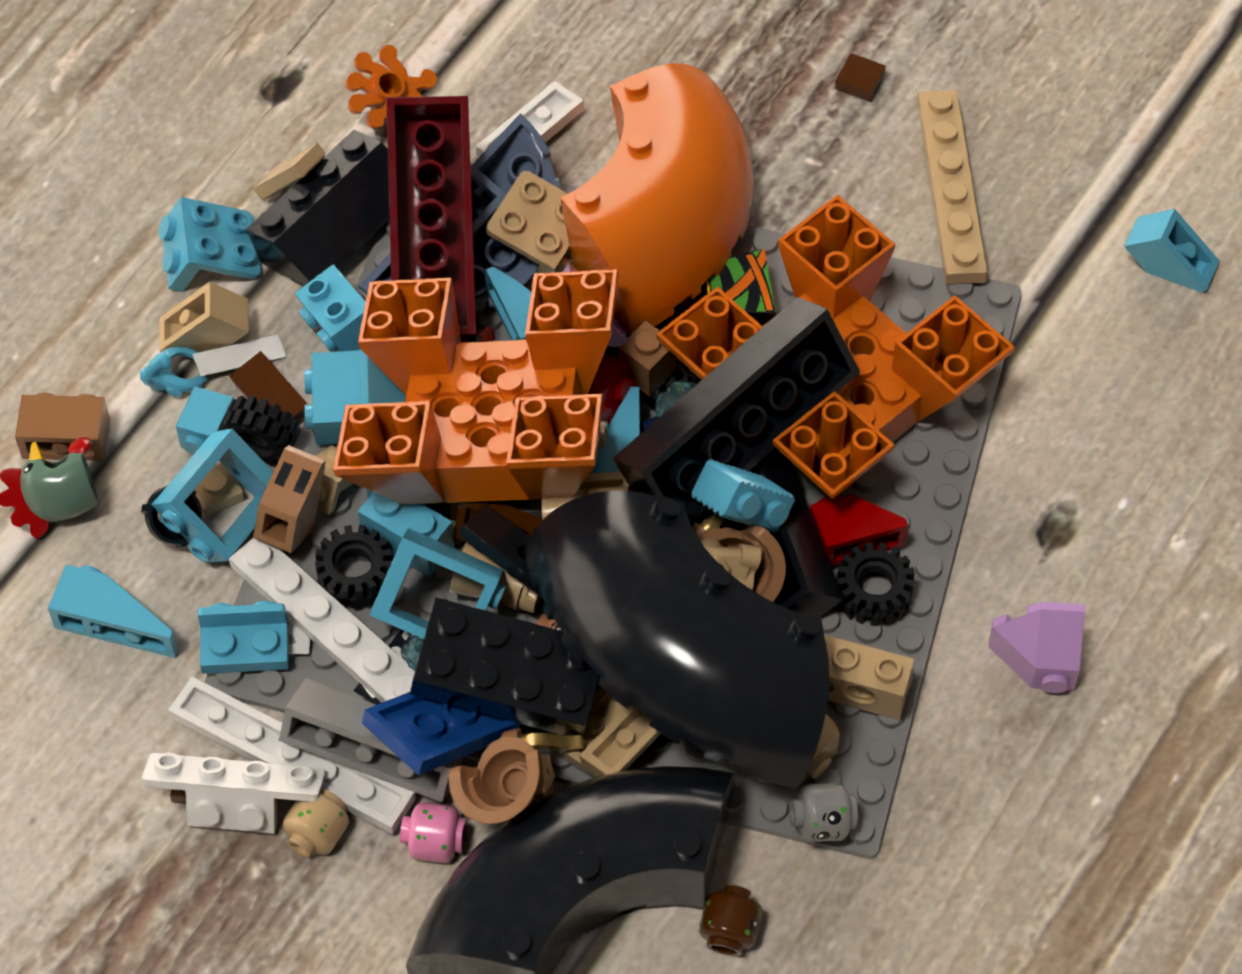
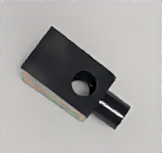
M765 249L729 257L723 270L717 276L711 275L702 284V292L693 300L687 297L681 302V310L684 313L718 286L761 326L765 325L776 315Z

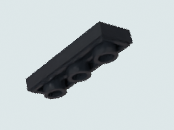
M485 504L462 526L458 535L543 599L540 590L534 589L528 571L525 548L530 540V536Z

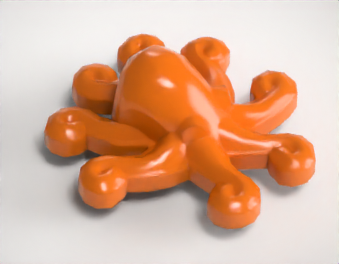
M392 45L383 46L379 52V59L385 66L373 62L369 53L364 51L359 52L355 57V68L362 73L370 74V79L357 72L351 73L346 79L345 86L348 90L357 92L361 89L365 92L364 94H353L348 100L349 111L353 114H361L365 107L376 108L371 110L366 116L368 126L374 130L381 129L384 121L387 119L386 97H423L417 90L432 89L437 83V76L430 69L423 70L419 77H408L406 69L396 58L397 49Z

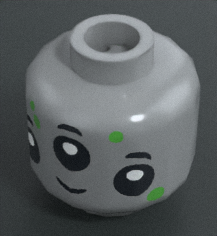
M839 783L805 785L801 788L797 800L790 801L789 818L791 826L798 827L801 836L807 842L844 840L848 836L849 831L854 830L857 826L858 808L854 794H848L847 789Z

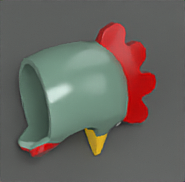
M81 437L73 441L68 447V456L54 463L45 460L35 441L30 448L29 460L21 469L13 467L1 471V481L8 488L0 493V505L3 507L13 506L15 508L10 517L11 523L14 526L22 527L25 524H29L31 535L34 538H40L48 531L51 522L75 518L99 505L94 481L85 458V454L91 449L92 445L89 437Z

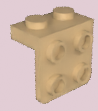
M529 171L521 172L489 220L486 227L487 234L539 264L537 273L563 272L572 264V259L569 258L571 252L560 199L568 193Z

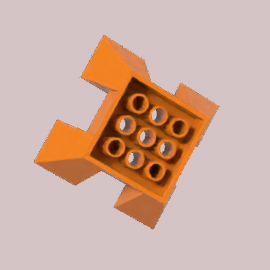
M838 194L778 240V247L795 298L799 297L828 309L860 370V373L838 393L832 392L773 439L772 443L833 499L894 450L895 444L893 442L920 420L958 398L1012 354L1015 346L955 295L908 333L897 326L870 302L895 250V243ZM717 286L656 333V339L702 380L763 326Z
M618 270L534 273L525 331L526 340L461 343L452 278L369 282L358 339L359 348L406 395L405 402L345 405L333 467L334 475L401 504L572 498L596 465L603 396L602 394H588L612 334L619 277Z

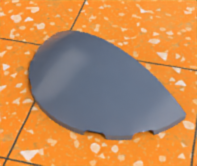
M521 113L471 165L475 312L494 307L484 286L486 269L495 267L525 286L539 267V264L490 237L486 232L489 220L520 173L529 171L560 189V182L556 178L550 160V151L534 126ZM390 253L359 285V289L364 293H368L369 282L391 281Z

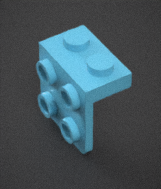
M180 197L169 214L161 219L159 225V237L163 239L164 247L162 266L163 270L167 272L168 289L183 292L200 269L246 279H256L261 273L260 260L246 231L254 222L253 215L246 210Z

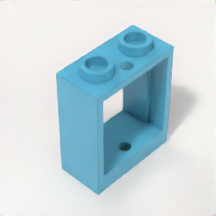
M233 429L213 431L151 505L161 514L160 520L168 529L175 533H180L190 543L188 548L195 557L208 563L228 561L254 530L258 505L273 471ZM218 461L254 496L252 501L221 538L184 503Z
M408 528L400 542L369 615L424 639L429 621L393 606L415 555L485 585L475 608L486 610L487 607L496 610L506 585L499 583L503 569Z

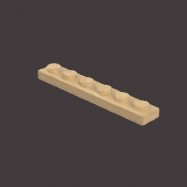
M957 90L918 91L917 105L945 284L985 283L987 268Z

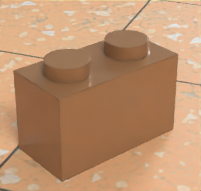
M51 393L22 395L15 439L22 459H29L31 445L36 441L45 459L61 460L68 456V447L73 441L81 437H89L92 445L91 449L85 454L86 460L104 461L110 416L105 398L96 397L91 394H80L78 396H55Z

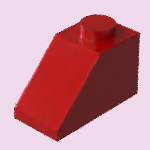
M853 494L836 496L833 499L827 496L820 499L817 503L810 504V513L830 566L841 564L844 555L848 554L851 556V549L857 545L861 552H863L864 544L872 542L873 549L879 550L880 542L887 544L886 551L892 550L893 547H905L908 530L906 519Z

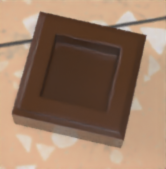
M850 53L835 80V89L870 102L885 75L886 65Z

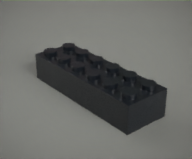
M796 297L614 456L613 460L632 491L659 497H669L673 500L684 502L686 514L691 524L708 509L702 503L697 502L696 499H692L691 495L708 460L712 459L720 463L723 462L726 465L728 464L742 470L745 469L749 472L776 448L772 445L773 439L832 392L838 393L860 373V370L828 309Z

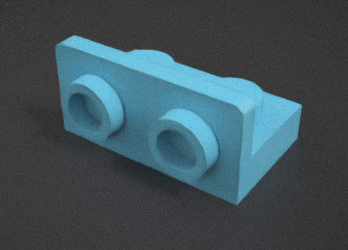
M259 601L253 605L232 606L227 603H216L210 607L198 608L200 668L202 674L289 669V623L285 604Z

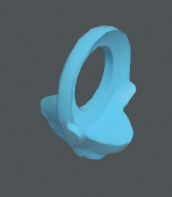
M172 347L160 352L150 360L149 364L140 371V380L154 390H166L168 394L180 397L184 392H192L194 386L201 388L206 383L208 375L201 377L198 374L191 379H183L174 375L170 370L173 357L187 356L194 360L192 354L198 352L187 347Z

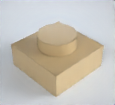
M222 463L216 464L195 488L197 492L195 496L198 498L206 517L245 501L236 478Z

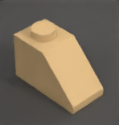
M208 282L159 318V351L163 352L172 347H187L197 352H203L232 345L249 333L248 298Z

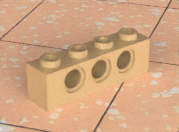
M825 635L829 659L828 701L900 720L911 684L914 658Z

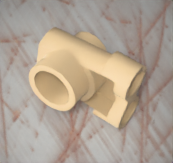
M714 539L700 541L710 555L729 574L753 590L755 572L761 561L760 547L740 543L738 548H726Z

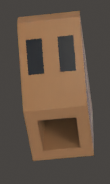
M289 445L284 449L259 502L253 538L292 553L309 536L315 526L326 464L325 459Z

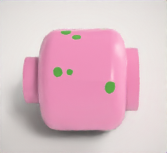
M420 802L414 807L411 816H403L400 842L408 843L409 854L415 860L449 863L456 853H463L467 820L460 817L458 809L453 805Z

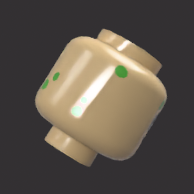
M322 789L318 800L315 802L296 801L283 821V829L289 837L288 845L295 852L305 857H310L312 853L318 855L329 854L349 824V817L345 812L347 806L343 800L334 793Z

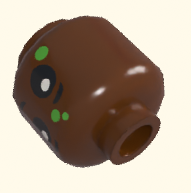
M726 885L724 891L713 892L706 897L699 925V934L707 941L706 947L708 949L725 955L740 956L742 950L750 949L755 945L762 918V907L758 902L750 898V890L736 885Z

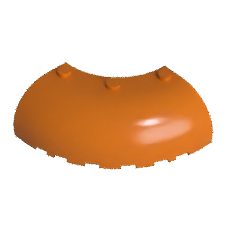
M671 63L655 66L610 86L619 145L608 163L593 178L560 198L573 267L577 271L618 270L619 277L614 318L621 323L629 336L645 320L652 326H656L675 314L674 307L687 297L693 300L702 292L701 285L711 275L717 276L723 270L729 257H732L731 250L737 240L742 239L750 219L749 210L754 199L755 185L750 148L743 126L727 96L713 79L703 70L688 64Z

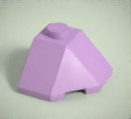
M1041 601L1027 606V614L1013 620L1007 614L992 620L988 647L1030 688L1043 689L1049 693H1062L1067 690L1074 691L1080 671L1085 604Z

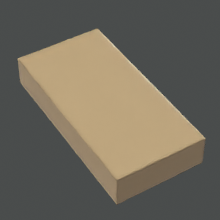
M318 143L310 146L276 166L253 190L261 200L271 197L304 178L325 157L326 152Z

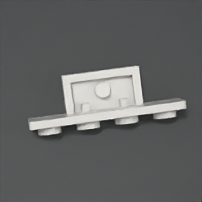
M152 753L142 776V785L144 787L186 790L187 826L275 834L278 824L277 799L317 801L324 784L325 769L306 765L293 766L271 764L262 761L249 762L227 760L218 757L204 758L182 756L174 753Z

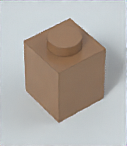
M645 320L627 338V341L621 347H618V358L628 360L636 387H639L641 391L650 397L672 373L677 371V357L656 339V333L659 330Z

